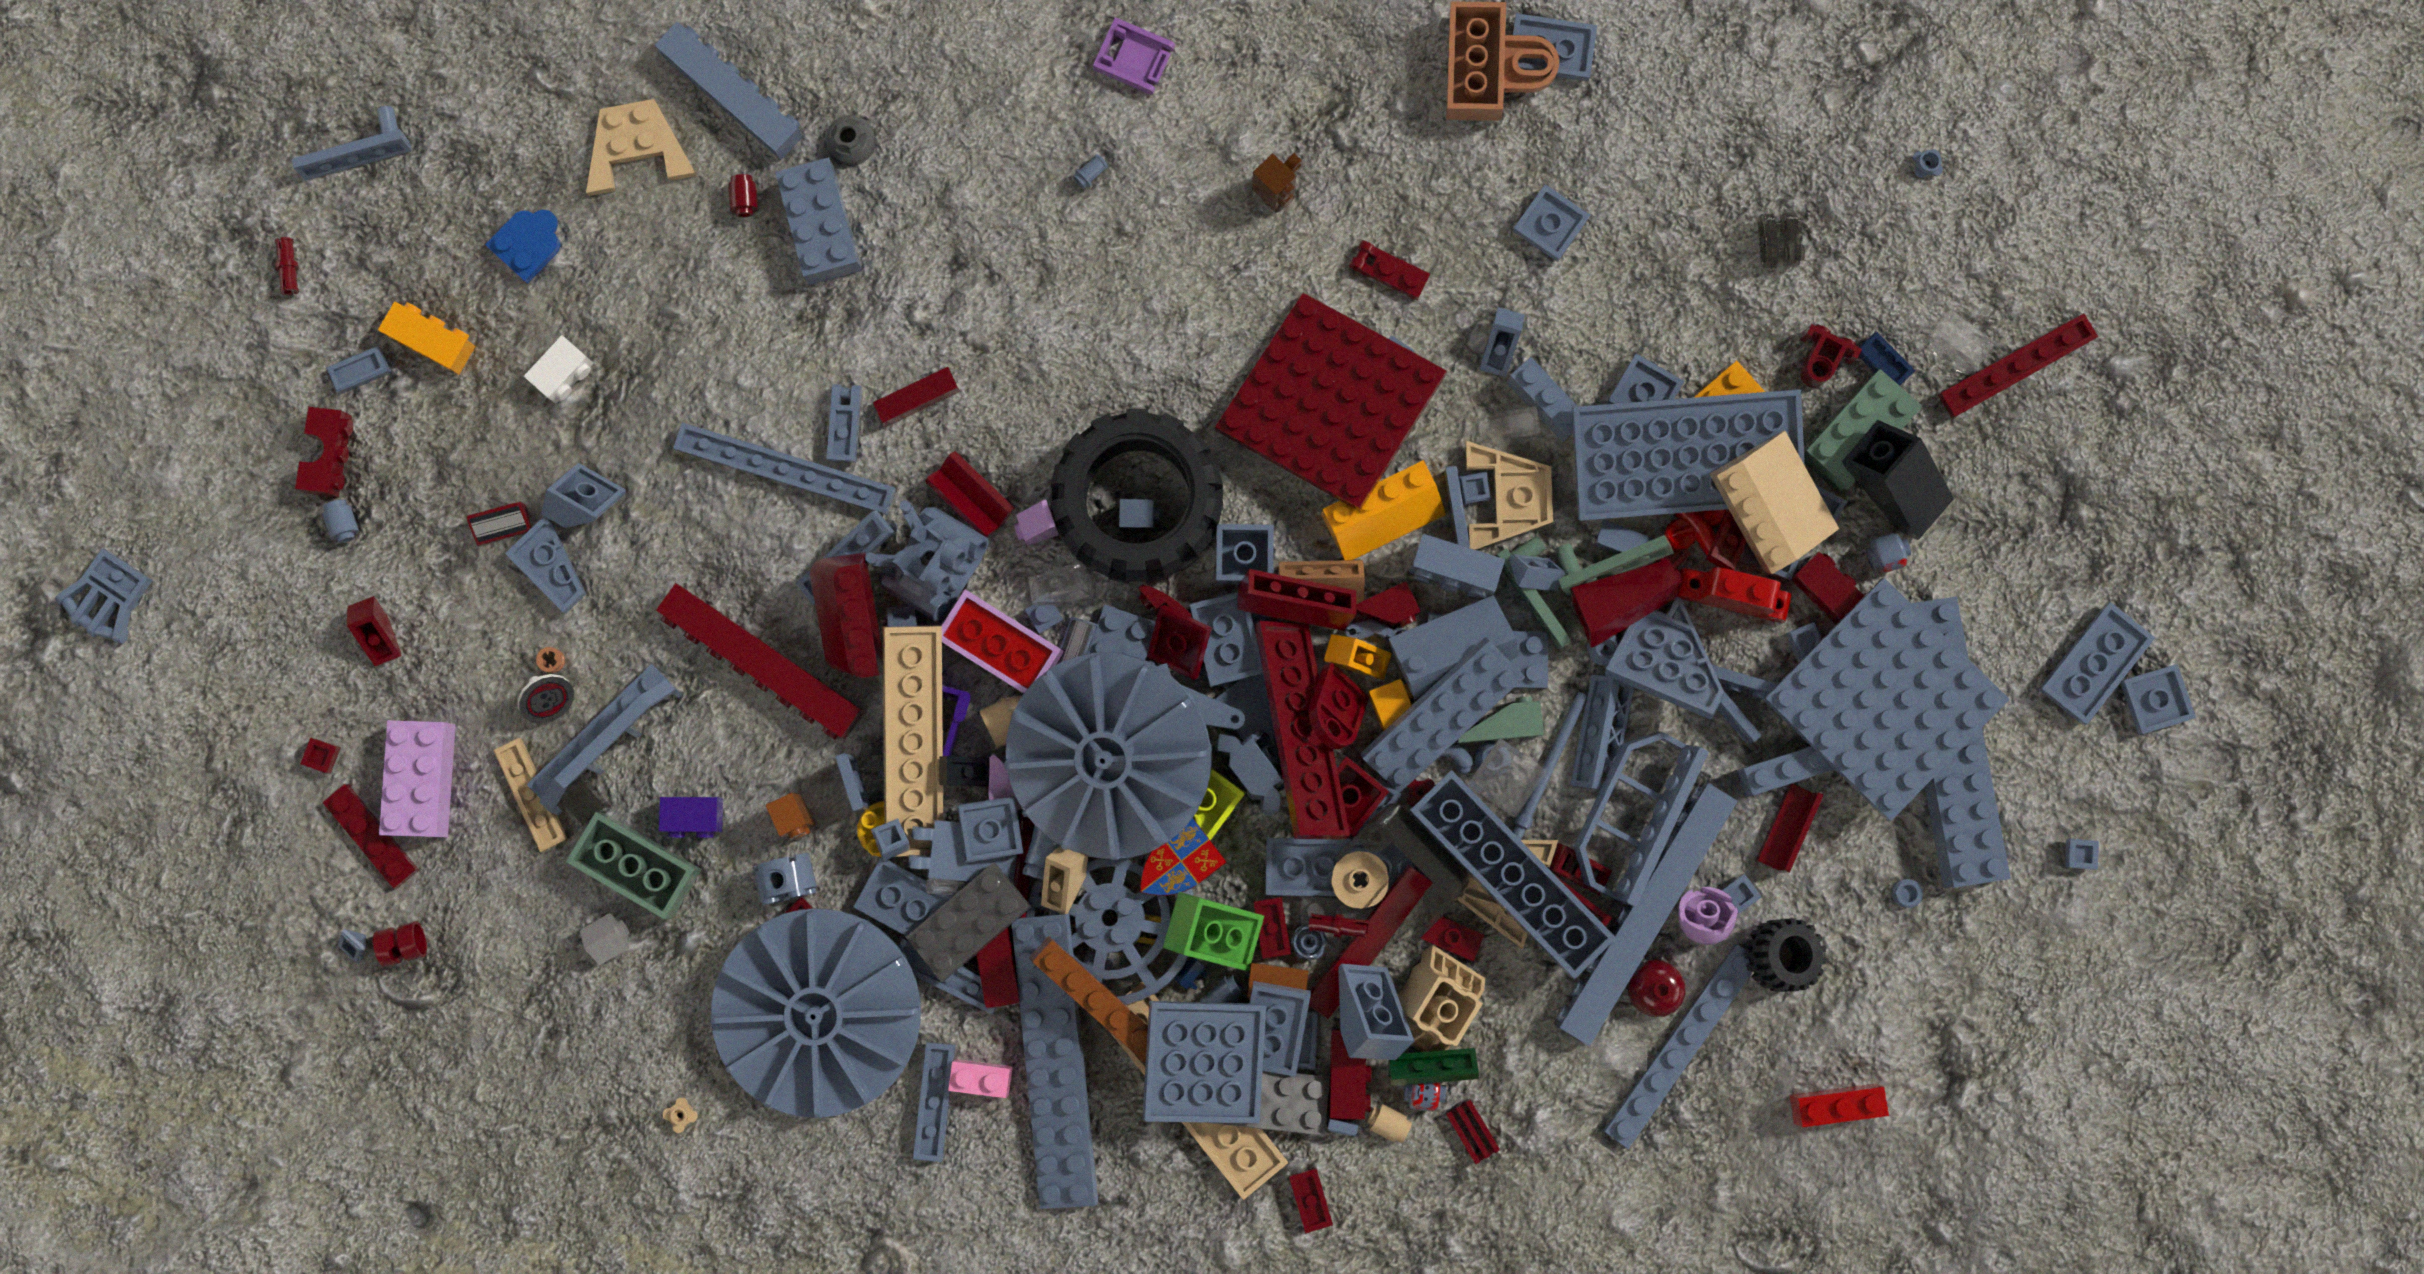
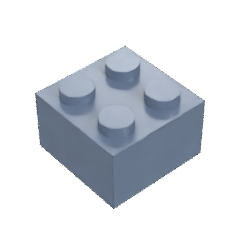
M1217 524L1216 585H1239L1249 569L1273 574L1274 525Z

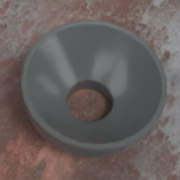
M847 115L837 118L831 123L826 132L825 143L828 153L836 162L846 166H855L864 163L870 158L875 149L876 138L873 129L864 119L858 116ZM845 129H852L856 132L855 139L850 143L840 140V134Z

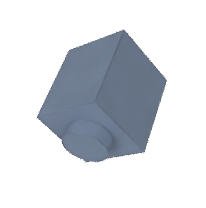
M1120 499V531L1154 532V524H1159L1160 508L1154 507V500Z

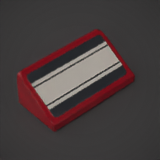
M522 502L466 516L477 546L525 534L532 528L527 507Z

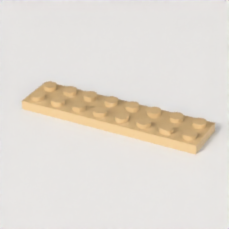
M942 626L883 627L884 824L898 818L909 841L910 850L897 856L929 855L931 840H916L911 838L913 826L933 828L934 820H943V785H939V756H943Z
M1143 981L1126 995L1146 988ZM1155 994L1142 1001L1127 1004L1147 1024L1149 1001H1159ZM1112 1034L1145 1076L1146 1064ZM1182 1122L1243 1200L1288 1164L1287 1159L1263 1129L1208 1122Z

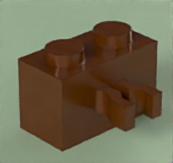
M1272 153L1253 171L1252 190L1275 212L1281 206L1283 208L1287 207L1295 198L1293 194L1296 189V175L1294 173L1301 167L1300 163L1302 160L1293 153L1283 163Z

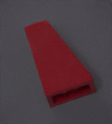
M1669 559L1572 587V605L1590 647L1601 644L1677 598L1678 587L1682 584L1678 569H1673Z

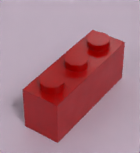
M1877 1084L1789 1095L1794 1124L1800 1127L1889 1116L1885 1087Z

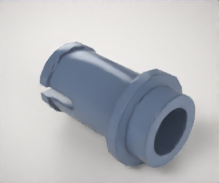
M1096 154L1083 168L1075 170L1073 179L1082 189L1091 187V182L1107 169L1108 165L1100 155Z

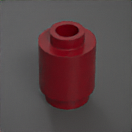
M748 174L731 176L730 183L728 184L730 211L736 213V216L741 218L753 216V212L758 210L756 183L753 181V177Z

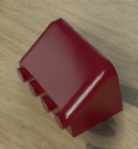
M866 553L819 559L810 570V579L826 663L835 670L861 678L879 676L883 667V650L868 564L865 560Z

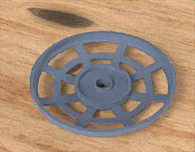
M1131 857L1118 860L1098 859L1087 863L1086 877L1082 883L1087 893L1084 894L1078 905L1072 904L1068 912L1069 915L1075 916L1078 931L1072 935V948L1085 942L1089 947L1095 949L1093 967L1079 961L1074 955L1073 958L1101 983L1102 979H1119L1137 973L1146 988L1128 995L1117 996L1127 1005L1142 1001L1158 993L1182 970L1189 956L1179 954L1168 971L1157 981L1155 980L1147 966L1157 957L1164 945L1170 924V907L1167 896H1157L1161 908V923L1145 920L1142 904L1156 895L1141 893V891L1135 894L1123 886L1127 869L1142 877L1144 868L1131 862ZM1101 867H1116L1112 883L1097 886L1089 874V871ZM1036 880L1028 901L1031 908L1027 910L1026 917H1034L1035 908L1049 910L1051 915L1059 914L1041 905L1042 897L1038 895L1043 885L1042 881ZM1192 889L1184 892L1190 895H1194ZM1108 910H1114L1118 915V921L1115 925L1108 927L1103 923V915ZM1142 931L1158 935L1153 947L1141 958L1133 944L1139 939ZM1123 951L1132 964L1129 967L1118 970H1104L1107 953Z

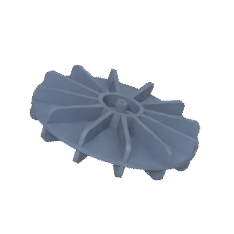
M1097 652L1083 654L1065 660L1047 670L1033 682L1018 702L1011 716L1006 739V761L1004 765L1005 769L1008 770V776L1015 796L1024 810L1022 812L1024 817L1028 816L1045 835L1060 844L1062 849H1070L1074 852L1096 858L1118 860L1120 858L1134 857L1155 850L1170 841L1182 831L1196 814L1203 801L1210 779L1212 746L1205 722L1193 701L1195 700L1193 696L1189 695L1184 687L1171 675L1155 666V663L1121 653Z
M811 908L796 910L774 917L755 928L737 944L726 959L717 977L711 1003L710 1023H712V1032L717 1050L726 1066L725 1070L732 1075L735 1081L747 1093L763 1103V1106L767 1108L771 1107L790 1115L815 1117V1119L858 1109L876 1099L895 1082L909 1062L916 1046L921 1023V1001L913 970L904 953L888 935L869 921L853 914L832 909Z

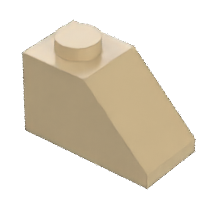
M1060 845L1046 857L1041 899L1042 906L1060 914H1068L1086 877L1088 862L1086 854L1074 852L1070 849L1064 850Z

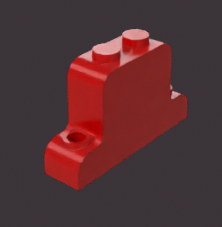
M1714 567L1707 572L1687 568L1679 570L1682 584L1678 587L1677 596L1683 600L1779 623L1786 622L1792 594L1780 590L1781 583L1776 580L1720 567ZM1694 579L1698 582V589L1690 587V580ZM1777 599L1781 602L1780 609H1776Z

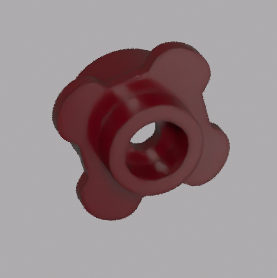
M1427 778L1425 781L1414 779L1407 786L1409 788L1407 803L1410 806H1415L1435 786L1434 781L1430 778ZM1423 790V795H1419L1418 791Z

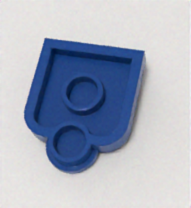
M525 210L519 211L485 245L528 284L560 250V240L555 234L558 228L557 217L549 210H539L534 214Z

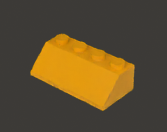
M1423 460L1379 481L1360 512L1338 501L1323 508L1321 516L1343 560H1355L1446 516L1436 483Z

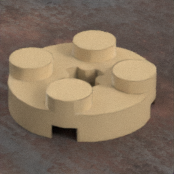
M1356 851L1344 855L1335 864L1332 871L1331 885L1336 897L1343 904L1352 908L1363 909L1374 906L1383 899L1388 890L1389 877L1387 868L1380 858L1370 852ZM1364 872L1367 875L1365 878L1367 885L1365 887L1359 885L1356 888L1353 885L1355 882L1353 875L1355 873L1360 875Z

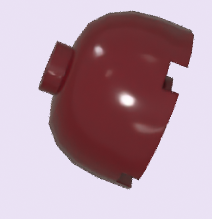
M1649 960L1640 963L1627 984L1631 1005L1640 1013L1650 1017H1665L1674 1013L1682 1005L1686 995L1685 981L1681 973L1672 964L1662 960Z

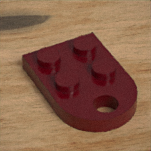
M1332 661L1324 665L1309 706V719L1315 734L1322 743L1332 749H1342L1355 741L1369 697Z

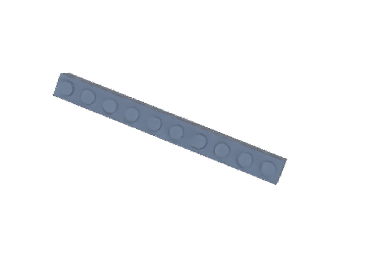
M1710 783L1702 784L1701 787L1697 785L1689 796V800L1692 802L1686 811H1681L1675 824L1677 827L1672 835L1669 836L1637 906L1629 905L1627 908L1624 906L1619 911L1615 919L1618 924L1613 932H1611L1616 939L1585 969L1588 973L1583 981L1578 980L1570 993L1573 995V998L1569 1005L1564 1004L1556 1015L1558 1020L1556 1027L1589 1047L1738 802Z

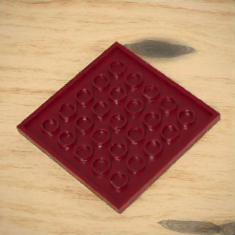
M1302 293L1216 424L1215 430L1360 512L1446 377L1447 370L1311 296Z

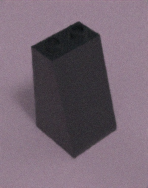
M1880 420L1875 422L1842 460L1845 468L1895 529L1916 540L1923 536L1954 500L1923 440Z

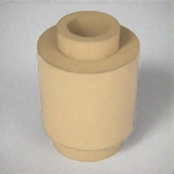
M1381 1104L1379 1108L1374 1106L1367 1119V1122L1370 1123V1131L1392 1142L1397 1140L1403 1143L1412 1125V1122L1407 1120V1116L1384 1104Z

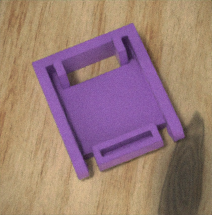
M1115 17L1093 64V70L1153 95L1155 87L1151 84L1158 85L1171 56V53L1164 51L1163 48L1173 51L1175 43ZM1118 37L1124 40L1115 61H1113V58L1108 56L1107 53L1114 38Z

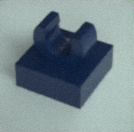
M1189 956L1182 970L1174 979L1185 989L1190 987L1197 990L1198 986L1193 982L1199 974L1205 978L1208 975L1203 969L1204 966L1197 959Z

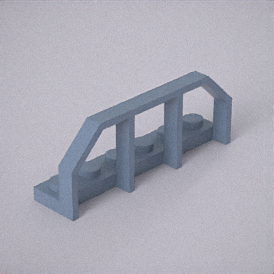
M651 664L552 759L527 786L541 799L540 803L550 813L560 815L563 811L557 806V803L565 790L586 769L600 775L604 772L595 762L596 759L625 731L639 738L642 734L633 724L650 707L671 694L677 698H680L683 694Z
M1659 731L1621 745L1573 846L1585 885L1617 902L1634 907L1637 906L1709 751L1698 746L1686 745L1672 736ZM1658 740H1662L1681 751L1677 758L1678 764L1673 774L1666 781V789L1663 795L1621 773L1633 749ZM1617 780L1657 801L1653 809V817L1641 834V842L1599 820ZM1596 826L1637 848L1636 852L1629 859V867L1625 876L1617 885V893L1596 883L1593 876L1586 846Z

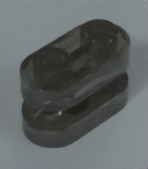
M1783 212L1780 216V221L1775 220L1773 213L1759 215L1758 238L1763 269L1777 268L1778 262L1783 259L1786 268L1798 267L1800 261L1804 260L1805 248L1803 244H1800L1799 236L1802 232L1801 217H1797L1795 212ZM1778 232H1780L1781 248H1778Z

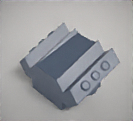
M1261 730L1250 735L1243 742L1234 736L1219 734L1215 743V756L1228 758L1227 771L1233 772L1247 790L1248 798L1261 800L1260 813L1276 815L1279 812L1280 805L1278 788L1284 784L1278 749L1275 743L1265 731Z

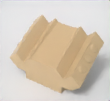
M1434 945L1422 952L1421 963L1412 968L1407 982L1398 993L1399 1001L1414 1038L1411 1046L1420 1052L1448 1050L1451 1044L1457 1047L1483 1004L1478 1000L1484 992L1485 978Z

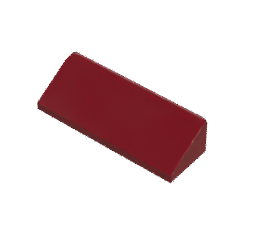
M946 367L874 401L873 404L884 427H887L959 393L960 390L949 367Z

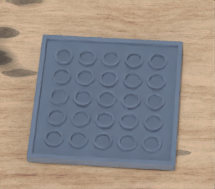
M1882 578L1763 698L1782 719L1887 821H1892L2010 700L1885 578Z

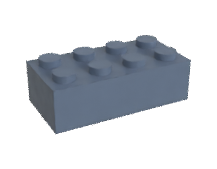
M829 157L775 172L802 274L808 285L862 271L835 168Z

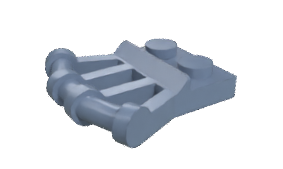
M102 548L81 579L59 593L55 600L58 605H63L71 617V623L77 627L83 626L92 637L110 638L115 643L124 644L128 638L127 627L131 611L139 605L137 602L153 580L110 551ZM91 585V590L78 607L73 599ZM101 595H106L108 599L94 619H91L89 612ZM119 604L115 627L105 626L106 621Z

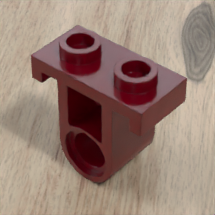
M1811 324L1804 331L1800 339L1804 343L1808 339L1814 341L1800 371L1802 382L1811 388L1822 386L1834 375L1843 356L1847 358L1845 363L1850 365L1858 358L1862 349L1855 346L1856 343L1849 338H1839L1831 334L1830 329L1823 325ZM1812 366L1821 368L1823 376H1816L1812 371Z

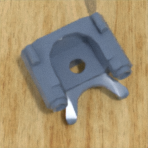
M903 500L900 503V509L911 528L910 540L907 546L895 555L873 554L869 552L866 554L865 560L874 567H886L879 577L882 589L933 621H938L954 604L980 564L988 548L989 541L985 536L936 507H926L918 517L911 503ZM935 552L926 567L923 566L922 558L924 554Z

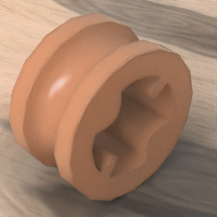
M545 647L538 652L536 663L542 671L557 673L565 665V656L558 649ZM552 653H555L554 659L557 662L555 665L549 664L548 668V662L545 660V657L547 655L552 656Z

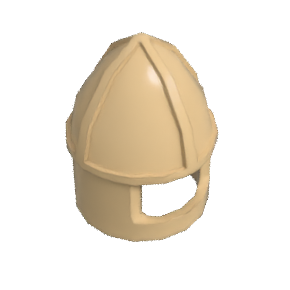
M1020 696L1001 698L1000 701L979 711L998 749L1006 745L1011 716L1021 699Z

